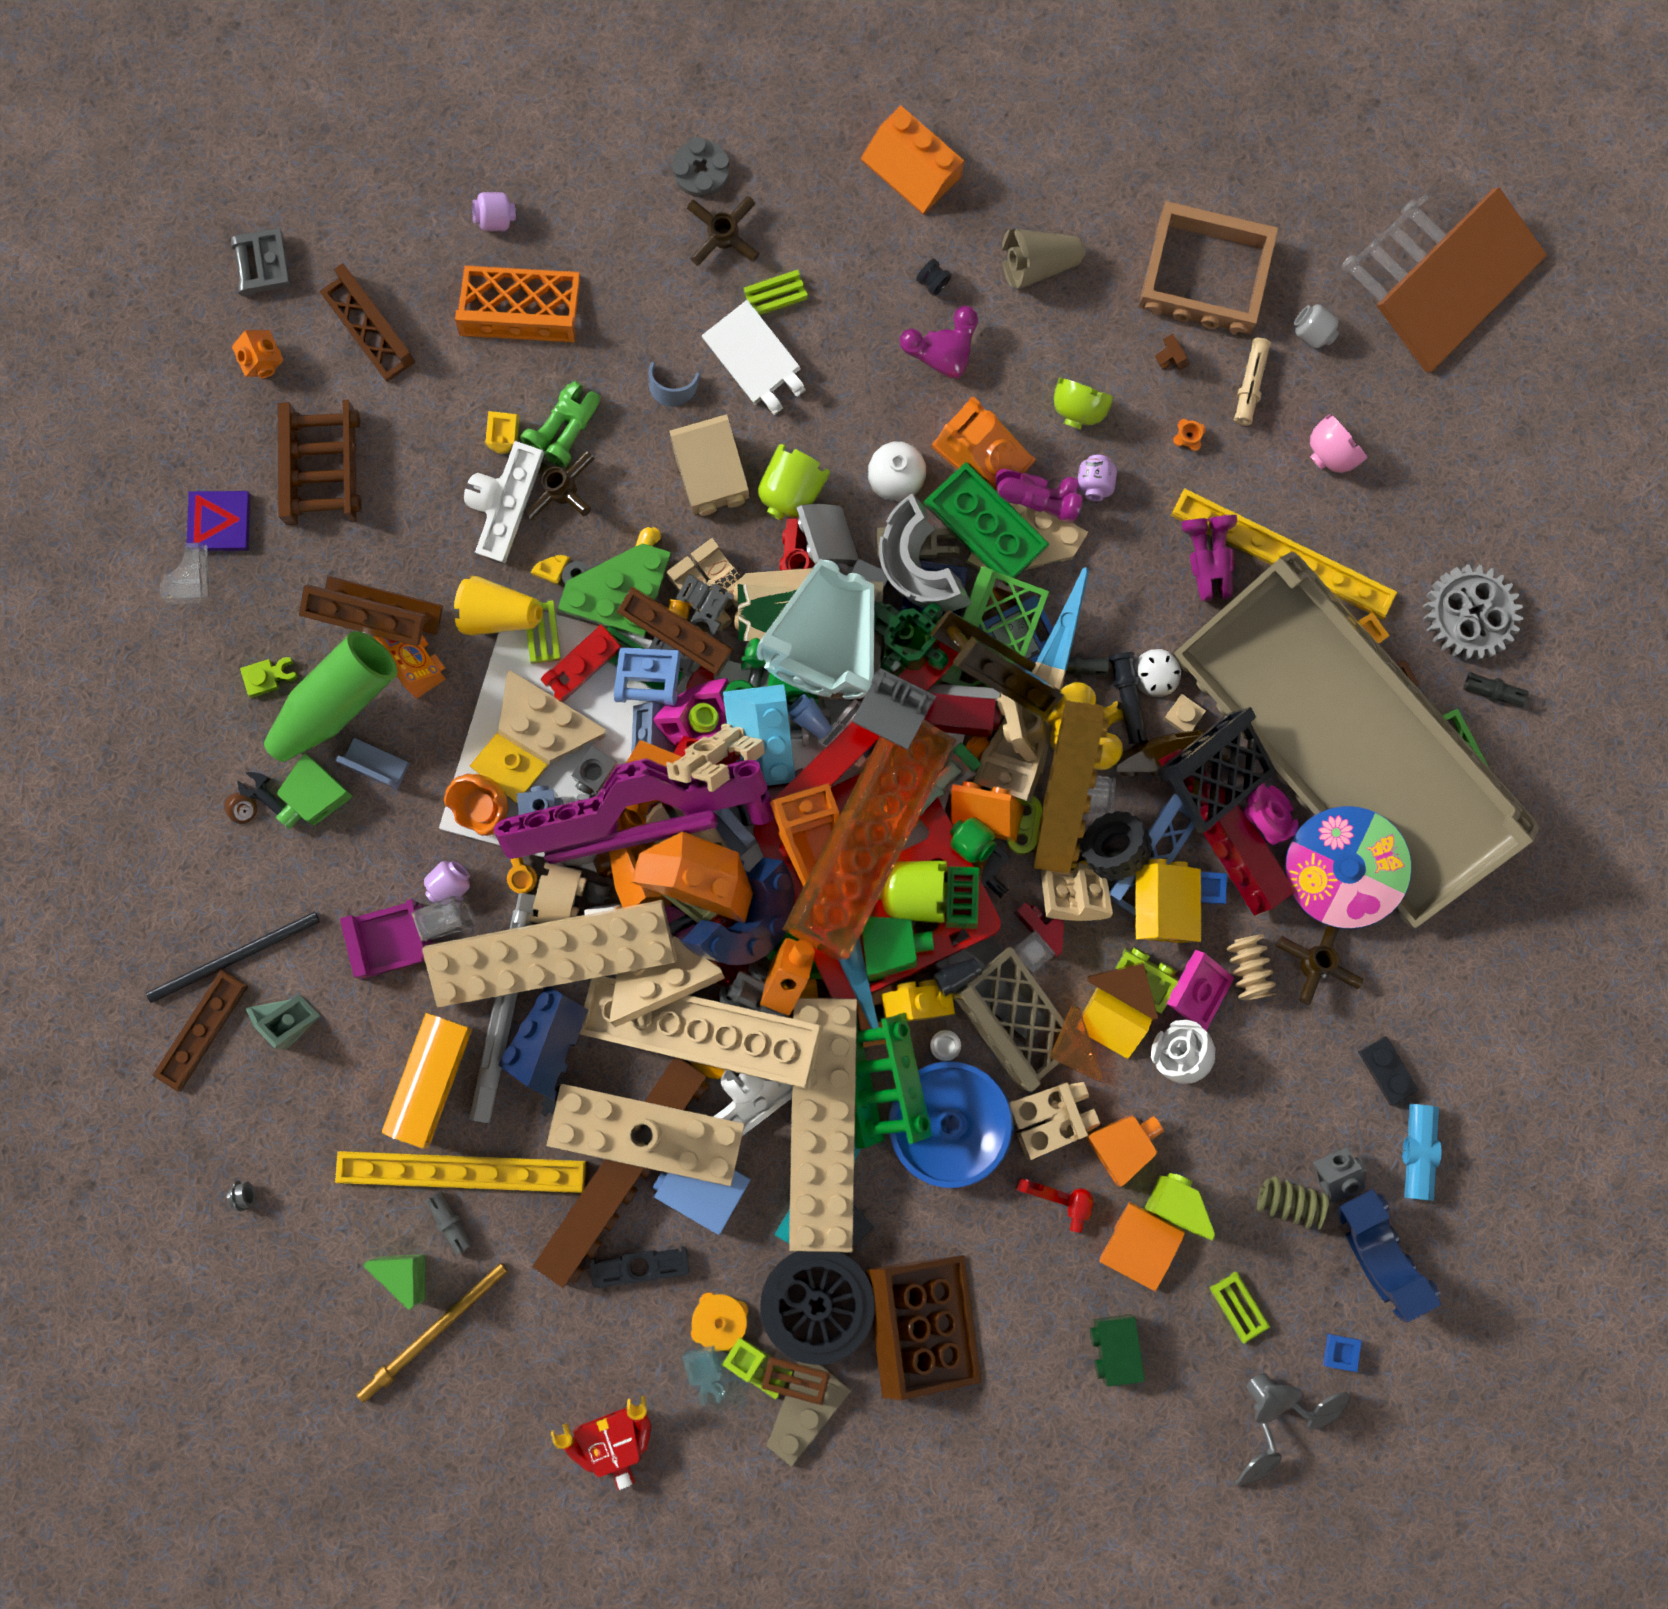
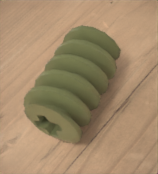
M1273 1176L1269 1180L1266 1179L1260 1189L1257 1212L1261 1213L1265 1206H1269V1216L1271 1217L1275 1215L1277 1210H1281V1220L1285 1221L1289 1214H1293V1224L1297 1225L1301 1218H1304L1306 1229H1309L1313 1222H1316L1317 1230H1320L1326 1218L1329 1199L1326 1193L1321 1192L1316 1195L1314 1189L1309 1188L1304 1191L1302 1185L1297 1184L1293 1187L1290 1181L1285 1180L1281 1183L1278 1177Z

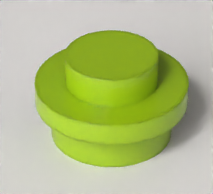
M700 703L690 710L688 721L693 730L705 734L716 728L719 722V715L713 706Z

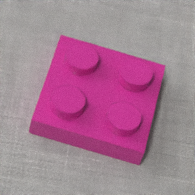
M1195 950L1191 959L1187 962L1176 987L1172 990L1167 1004L1187 1020L1197 1022L1207 1031L1234 977L1207 954Z

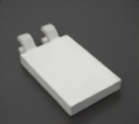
M748 300L702 335L704 341L754 405L762 400L772 414L775 415L783 407L772 392L785 382L796 397L806 391L803 383L795 375L800 370V366Z

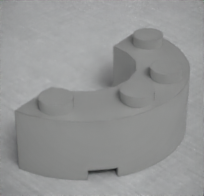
M910 494L891 512L886 520L887 526L883 537L880 536L879 557L884 574L901 594L921 608L925 609L928 605L936 603L945 612L948 609L953 611L972 604L960 579L949 568L938 572L925 571L921 568L919 560L921 546L926 537L935 530V527L924 505L913 494Z

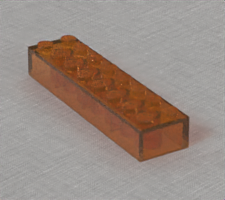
M923 720L908 750L881 736L879 737L783 930L800 940L808 941L814 948L833 959H849L956 739Z

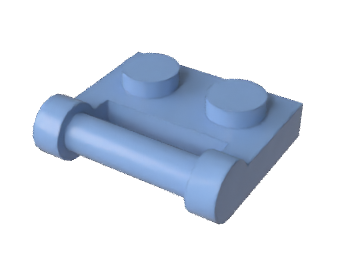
M620 647L614 687V701L618 703H625L627 700L653 701L675 706L677 702V683L681 653L678 650ZM628 680L665 682L664 690L627 688Z

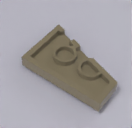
M801 1362L797 1363L800 1365L831 1373L823 1365H809ZM794 1371L793 1374L794 1377L820 1384L822 1378ZM831 1373L822 1406L785 1395L767 1447L792 1467L849 1395L851 1389ZM790 1383L788 1387L789 1389L818 1397V1390Z

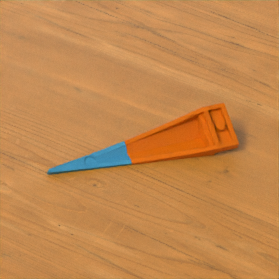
M829 783L775 799L770 802L780 830L778 834L871 1029L879 1028L856 924L840 814Z

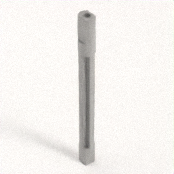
M525 893L518 895L510 929L532 925L531 916H534L533 906L536 896ZM517 993L496 996L494 999L469 1120L490 1123L502 1069L498 1064L506 1050Z

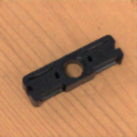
M681 1246L682 1251L672 1249L658 1251L656 1254L654 1250L623 1254L622 1259L621 1257L598 1260V1263H596L595 1258L590 1262L592 1285L595 1288L687 1275L690 1270L687 1248ZM636 1258H643L648 1262L649 1270L643 1276H638L632 1272L631 1264Z

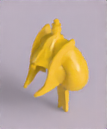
M1073 682L1060 690L1064 696L1056 705V710L1047 718V723L1052 725L1050 744L1053 750L1056 747L1065 700L1095 704L1096 702L1094 690L1085 683ZM1118 701L1113 702L1110 706L1103 707V717L1109 720L1108 727L1124 718L1123 711L1117 708ZM1107 733L1106 738L1100 737L1099 745H1103L1100 764H1094L1093 769L1095 770L1111 768L1119 762L1123 754L1122 742L1116 735Z

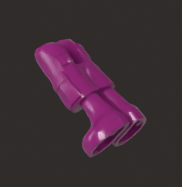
M1001 469L996 474L997 491L999 497L1003 498L1005 502L1016 505L1020 504L1040 513L1044 511L1067 523H1072L1080 512L1082 495L1076 493L1078 488L1077 478L1066 477L1058 488H1047L1048 481L1039 476L1008 469Z
M1236 514L1208 519L1213 541L1212 551L1207 548V518L1181 522L1183 532L1190 535L1194 544L1195 552L1190 554L1191 570L1196 577L1198 592L1202 602L1212 601L1211 579L1216 578L1219 581L1222 600L1232 598L1233 571L1235 568L1234 549L1226 548V536L1228 530L1237 525Z

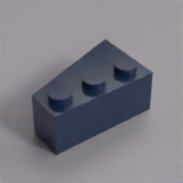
M546 987L538 996L526 1020L520 1025L519 1031L512 1043L504 1051L498 1066L527 1087L555 1101L558 1093L554 1090L560 1072H566L568 1064L564 1062L570 1045H576L588 1009L552 987Z

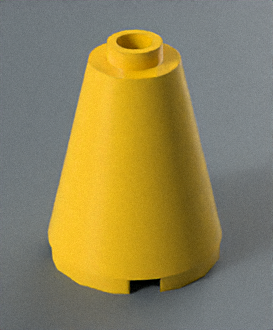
M471 575L470 579H463L461 581L454 601V609H459L460 619L455 618L456 626L459 632L469 636L533 629L541 622L543 617V608L536 598Z

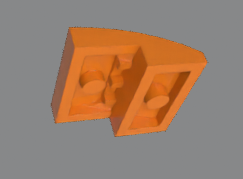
M1129 1201L1115 1226L1112 1237L1100 1256L1099 1262L1156 1291L1180 1246L1185 1231Z

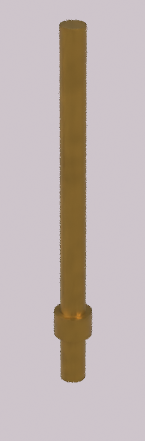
M500 1262L387 1366L382 1365L373 1374L374 1378L356 1393L359 1400L365 1403L382 1387H388L396 1379L395 1375L504 1277L509 1272L508 1269Z

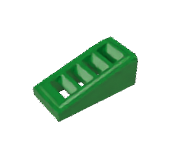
M948 866L947 928L977 929L979 867ZM954 875L973 876V882L954 881ZM954 887L972 888V893L954 892ZM953 899H972V904L953 903ZM953 910L972 911L971 915H953Z

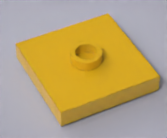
M497 732L469 766L478 774L487 776L497 782L504 790L506 796L518 805L517 793L528 792L550 765L521 749Z

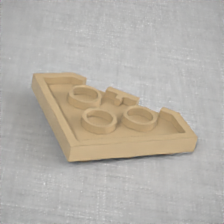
M1009 503L1050 544L1025 570L1041 567L1053 562L1073 559L1088 534L1086 530L1074 523L1060 521L1055 516L1044 511L1040 513L1020 504ZM973 553L967 560L969 565L978 570L982 566L986 567Z

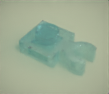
M709 1346L685 1352L682 1355V1360L690 1386H700L698 1400L701 1406H706L709 1402L707 1392L713 1393L716 1402L720 1403L725 1394L722 1386L716 1382L721 1379L723 1373L715 1347Z

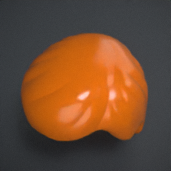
M464 774L456 777L446 789L444 803L446 807L452 810L455 822L462 827L474 830L478 835L490 836L495 834L494 827L496 824L507 818L509 806L506 794L497 782L487 776Z

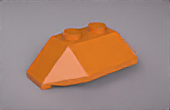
M681 832L639 853L631 881L635 885L741 923L746 922L753 896L738 852L685 832Z

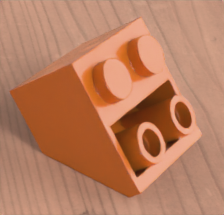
M964 781L962 786L952 785V826L960 819L965 821L975 817L994 831L995 838L1016 842L1024 806L1017 801V797L1010 795L1011 791L1007 789L992 787V791L982 790L981 785Z

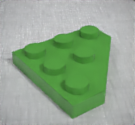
M641 543L568 580L558 606V612L597 624H603L606 627L610 626L613 629L644 638L646 631L618 614L617 610L631 586L636 587L653 599H657L671 552Z

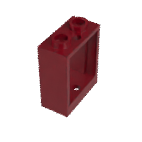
M931 693L936 698L919 728L921 731L991 738L992 731L999 729L1001 712L999 708H995L996 699Z

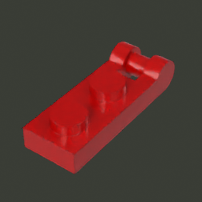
M600 624L553 669L547 671L540 680L546 687H551L555 692L554 697L559 702H564L620 651V647L623 648V646L605 625ZM564 674L570 679L565 685L559 680Z

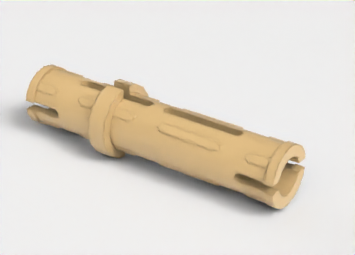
M1255 338L1252 341L1243 385L1237 393L1239 402L1234 422L1239 425L1249 426L1252 424L1256 402H1259L1261 398L1259 390L1268 351L1271 346V342L1264 338ZM1256 360H1258L1256 373L1253 376ZM1250 387H1251V388H1252V389H1251V394H1250L1249 401H1248V404H1247L1246 402H1247L1249 390H1250Z

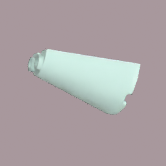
M819 559L760 640L757 647L758 660L764 659L767 671L783 682L800 690L830 698L832 693H844L843 697L845 699L865 697L874 676V584L866 581L863 576L856 573H849L847 576L839 572V567L836 563Z

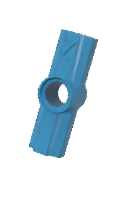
M1410 1104L1408 1136L1405 1137L1403 1142V1150L1406 1151H1403L1402 1154L1403 1162L1406 1164L1404 1198L1434 1201L1435 1172L1440 1164L1442 1155L1441 1143L1437 1140L1439 1107Z

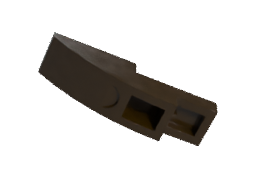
M1182 731L1144 741L1124 751L1119 762L1113 767L1123 776H1137L1138 772H1150V775L1159 776L1157 770L1162 767L1159 762L1161 758L1178 749L1184 750L1204 734L1205 731ZM1224 747L1222 761L1229 763L1230 749Z

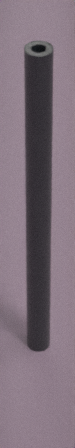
M314 911L146 992V996L150 1003L160 1000L319 923L320 919Z

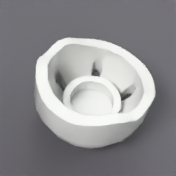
M1162 649L1146 651L1140 655L1134 665L1135 674L1140 679L1137 687L1148 696L1163 697L1169 695L1179 685L1181 667L1177 658L1169 651ZM1150 657L1154 660V663L1149 660ZM1147 673V676H1141V674ZM1156 685L1154 690L1151 691L1152 686Z

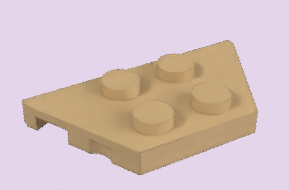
M509 670L507 672L498 734L547 765H551L561 760L563 756L583 749V745L595 739L601 740L606 736L607 730L563 702H559L558 699L513 671Z
M673 937L672 940L677 957L675 963L617 973L610 1014L611 1023L616 1028L725 979L721 969L706 958L694 954L684 946L680 939Z

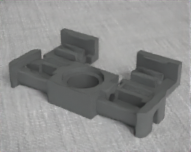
M689 574L676 599L682 602L686 599L694 604L692 608L701 609V611L696 610L690 622L693 624L699 621L706 622L710 627V635L715 636L721 625V622L717 620L728 600H734V594L717 584L709 586L695 578L694 575ZM654 637L649 649L675 650ZM681 653L679 670L683 674L691 676L694 673L690 670L694 661Z

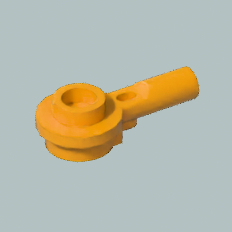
M523 857L511 859L513 867L507 875V883L510 889L519 894H526L532 891L538 881L535 869L530 865L524 864Z

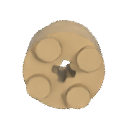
M546 862L544 868L550 870L548 876L541 875L533 909L539 910L538 917L531 916V922L541 924L577 917L579 908L574 907L576 896H583L587 879L581 877L582 871Z

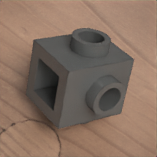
M1347 1147L1313 1162L1317 1182L1324 1193L1327 1194L1331 1203L1347 1196H1353L1366 1188L1364 1175L1367 1173L1362 1160L1359 1157L1354 1158Z

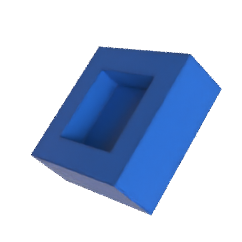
M1201 872V903L1226 904L1227 873Z
M1327 1333L1323 1365L1357 1372L1362 1340Z

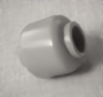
M1320 304L1312 307L1310 305L1306 306L1294 322L1297 326L1296 335L1314 349L1320 348L1325 344L1330 346L1339 335L1337 330L1339 319Z

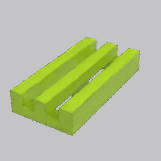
M798 270L744 287L746 299L759 315L808 299ZM794 280H795L794 283H791V284H788V285H785V286H782V287H779V288H776V289H773V290H770V291H767V292H764V293H761V294L752 296V294H755V293H758V292H761V291H764V290H767V289H770V288H773V287H776V286H779V285H782V284H785V283H788V282H791V281H794ZM797 289L799 291V293L757 307L755 306V303L770 298H774Z
M553 600L547 601L548 603L539 602L543 611H549L553 655H548L543 614L541 622L538 623L541 656H537L534 628L526 629L531 664L561 660L556 610Z
M1233 1272L1227 1278L1209 1287L1243 1344L1270 1328L1237 1272ZM1234 1282L1258 1320L1260 1324L1258 1327L1255 1328L1230 1287L1231 1283ZM1223 1288L1250 1332L1245 1334L1222 1296L1220 1290Z

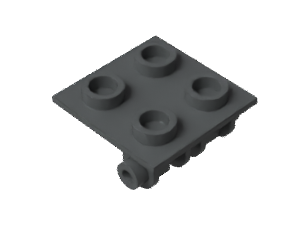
M880 668L879 672L874 674L871 681L872 684L852 722L908 750L936 696Z

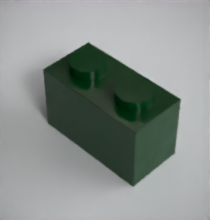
M1125 1314L1093 1319L1095 1327L1090 1328V1338L1092 1346H1098L1099 1359L1094 1360L1097 1379H1103V1383L1107 1387L1145 1382L1135 1316Z

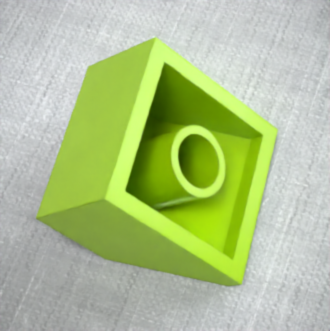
M1169 1173L1168 1177L1159 1175L1144 1209L1200 1237L1213 1240L1215 1234L1199 1191L1191 1188L1193 1182L1178 1174Z

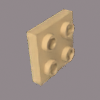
M1001 694L997 701L1001 714L1006 716L1007 724L1003 725V731L1007 742H1012L1015 753H1020L1026 762L1038 759L1035 744L1046 738L1048 734L1047 723L1042 717ZM1037 721L1032 729L1026 730L1029 723Z

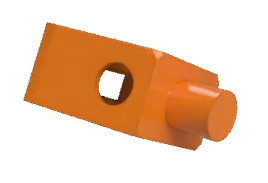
M785 939L770 962L760 1005L788 1016L791 1014L809 980L815 950L808 941ZM790 979L786 985L788 989L781 985L782 980Z
M1129 1115L1087 1133L1088 1136L1085 1138L1116 1186L1122 1187L1157 1154L1151 1140L1163 1133L1164 1130L1154 1116L1139 1124L1134 1116Z

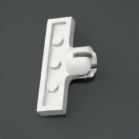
M515 441L504 473L500 478L495 479L481 473H476L469 479L468 484L480 490V493L465 489L464 502L470 508L487 514V520L475 553L506 563L524 513L523 511L527 505L545 454L543 450Z
M725 1070L721 1078V1085L733 1101L714 1117L744 1123L743 1135H745L792 1099V1085L740 1073L737 1077L733 1071Z

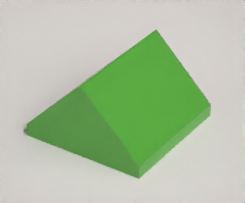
M425 1254L380 1256L368 1260L363 1265L408 1310L425 1301Z

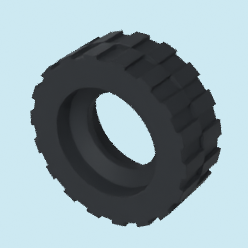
M1126 811L1108 812L1104 816L1096 818L1086 828L1087 831L1083 838H1081L1082 855L1086 862L1100 878H1106L1110 881L1115 879L1118 881L1124 880V878L1131 877L1134 873L1140 871L1143 865L1150 859L1149 855L1153 849L1151 846L1152 839L1137 816H1133L1130 812ZM1120 834L1129 836L1130 845L1123 853L1111 858L1103 854V846L1108 840Z

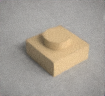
M1181 694L1164 717V720L1180 732L1192 731L1206 710Z

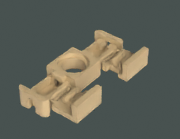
M722 724V730L709 738L703 737L685 749L686 755L673 763L667 762L669 779L689 783L691 782L692 775V778L707 781L708 790L713 792L730 779L728 765H715L728 756L727 750L729 752L735 751V755L741 754L744 757V761L757 760L765 754L764 742L762 739L745 736L743 728L737 726L733 728L730 724Z

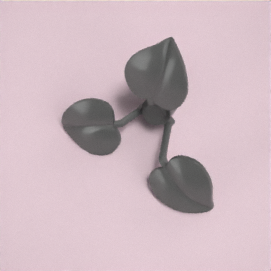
M1266 1373L1259 1374L1251 1379L1246 1389L1257 1403L1254 1406L1257 1411L1255 1420L1263 1426L1269 1449L1267 1453L1258 1455L1248 1464L1238 1479L1232 1482L1234 1486L1257 1482L1270 1475L1280 1464L1282 1456L1280 1453H1276L1277 1449L1268 1422L1276 1419L1284 1411L1293 1408L1309 1420L1307 1423L1309 1430H1318L1330 1425L1341 1416L1353 1394L1350 1391L1334 1394L1321 1402L1313 1412H1307L1297 1404L1303 1396L1300 1388L1275 1385Z

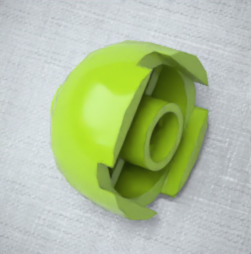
M1059 377L1053 396L1054 407L1057 413L1066 418L1064 424L1080 430L1082 424L1092 426L1100 423L1108 414L1114 397L1107 393H1099L1091 387Z

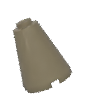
M1013 229L1007 230L1002 243V251L1007 250V260H1002L1005 276L1009 285L1016 287V289L1027 287L1081 264L1086 254L1084 243L1080 241L1079 237L1073 235Z

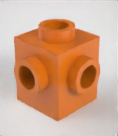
M245 330L232 346L237 362L240 364L245 377L268 378L275 373V370L283 362L281 352L270 330Z

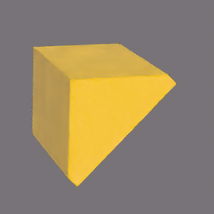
M1097 987L1074 1029L1128 1059L1148 1032L1152 1018Z

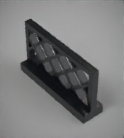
M1251 707L1228 713L1157 770L1162 782L1171 781L1198 833L1206 832L1276 772L1251 724L1256 718ZM1242 732H1244L1248 740L1247 748L1240 746ZM1224 747L1230 749L1229 763L1222 761ZM1239 753L1246 755L1245 769L1238 767ZM1255 759H1258L1264 770L1260 774L1253 772ZM1205 762L1212 764L1211 778L1203 776ZM1221 768L1228 770L1227 784L1220 782ZM1237 773L1244 775L1243 789L1236 787ZM1187 777L1194 779L1193 794L1188 792L1183 782ZM1203 783L1210 785L1209 799L1201 797ZM1219 788L1226 790L1225 804L1218 803ZM1201 803L1208 806V814L1205 821L1200 814Z

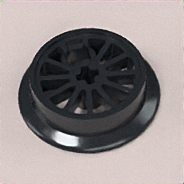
M796 1251L788 1255L769 1274L764 1284L760 1301L762 1323L772 1343L789 1358L809 1365L834 1363L853 1353L868 1335L875 1310L874 1294L866 1274L854 1260L841 1252ZM811 1267H824L818 1289L815 1287ZM805 1269L809 1283L802 1278H795L794 1275ZM832 1269L841 1274V1277L827 1291H824L828 1271ZM843 1281H848L852 1292L830 1297V1294ZM794 1284H800L806 1290L805 1298L799 1302L791 1300L788 1295L789 1288ZM819 1297L823 1298L825 1310L818 1309L816 1313L812 1312V1304L809 1301L811 1299L816 1301ZM848 1298L855 1299V1309L853 1311L832 1305L834 1302ZM780 1299H785L786 1303L794 1308L781 1311ZM802 1311L805 1312L791 1328L787 1327L783 1320L784 1316ZM834 1311L851 1316L852 1320L848 1327L844 1328L830 1312ZM807 1318H810L807 1337L805 1340L801 1339L794 1332ZM825 1318H828L841 1331L840 1335L829 1339L824 1322ZM815 1321H820L824 1337L823 1342H811Z

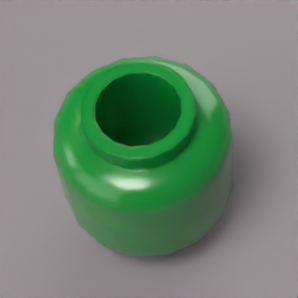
M975 817L965 821L958 820L950 830V835H952L950 846L952 850L969 863H975L978 860L980 862L985 861L996 847L994 831Z

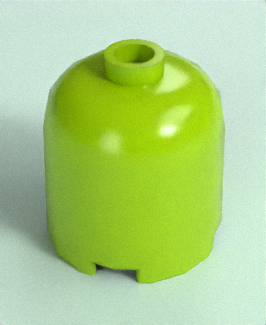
M783 444L778 445L758 488V494L762 503L768 507L766 513L780 521L783 520L784 516L790 519H798L797 507L813 504L831 474L828 469H824V471L819 470L820 462L797 449H794L792 454L786 452L785 449L787 447Z
M900 861L889 865L884 872L883 881H877L876 899H882L883 909L886 914L891 918L945 923L944 912L947 911L948 882H944V872H947V861Z

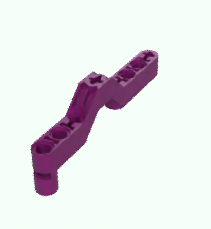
M646 758L617 765L596 797L503 819L494 827V833L504 855L507 858L514 859L610 836L618 829L619 823L617 819L626 806L655 799L680 809L684 815L708 810L716 811L744 804L749 819L753 824L763 825L769 823L775 816L770 805L772 799L767 790L765 778L760 764L756 760H745L728 764L730 779L713 792H710L707 781L692 778V775L691 782L689 783L669 779L666 766Z

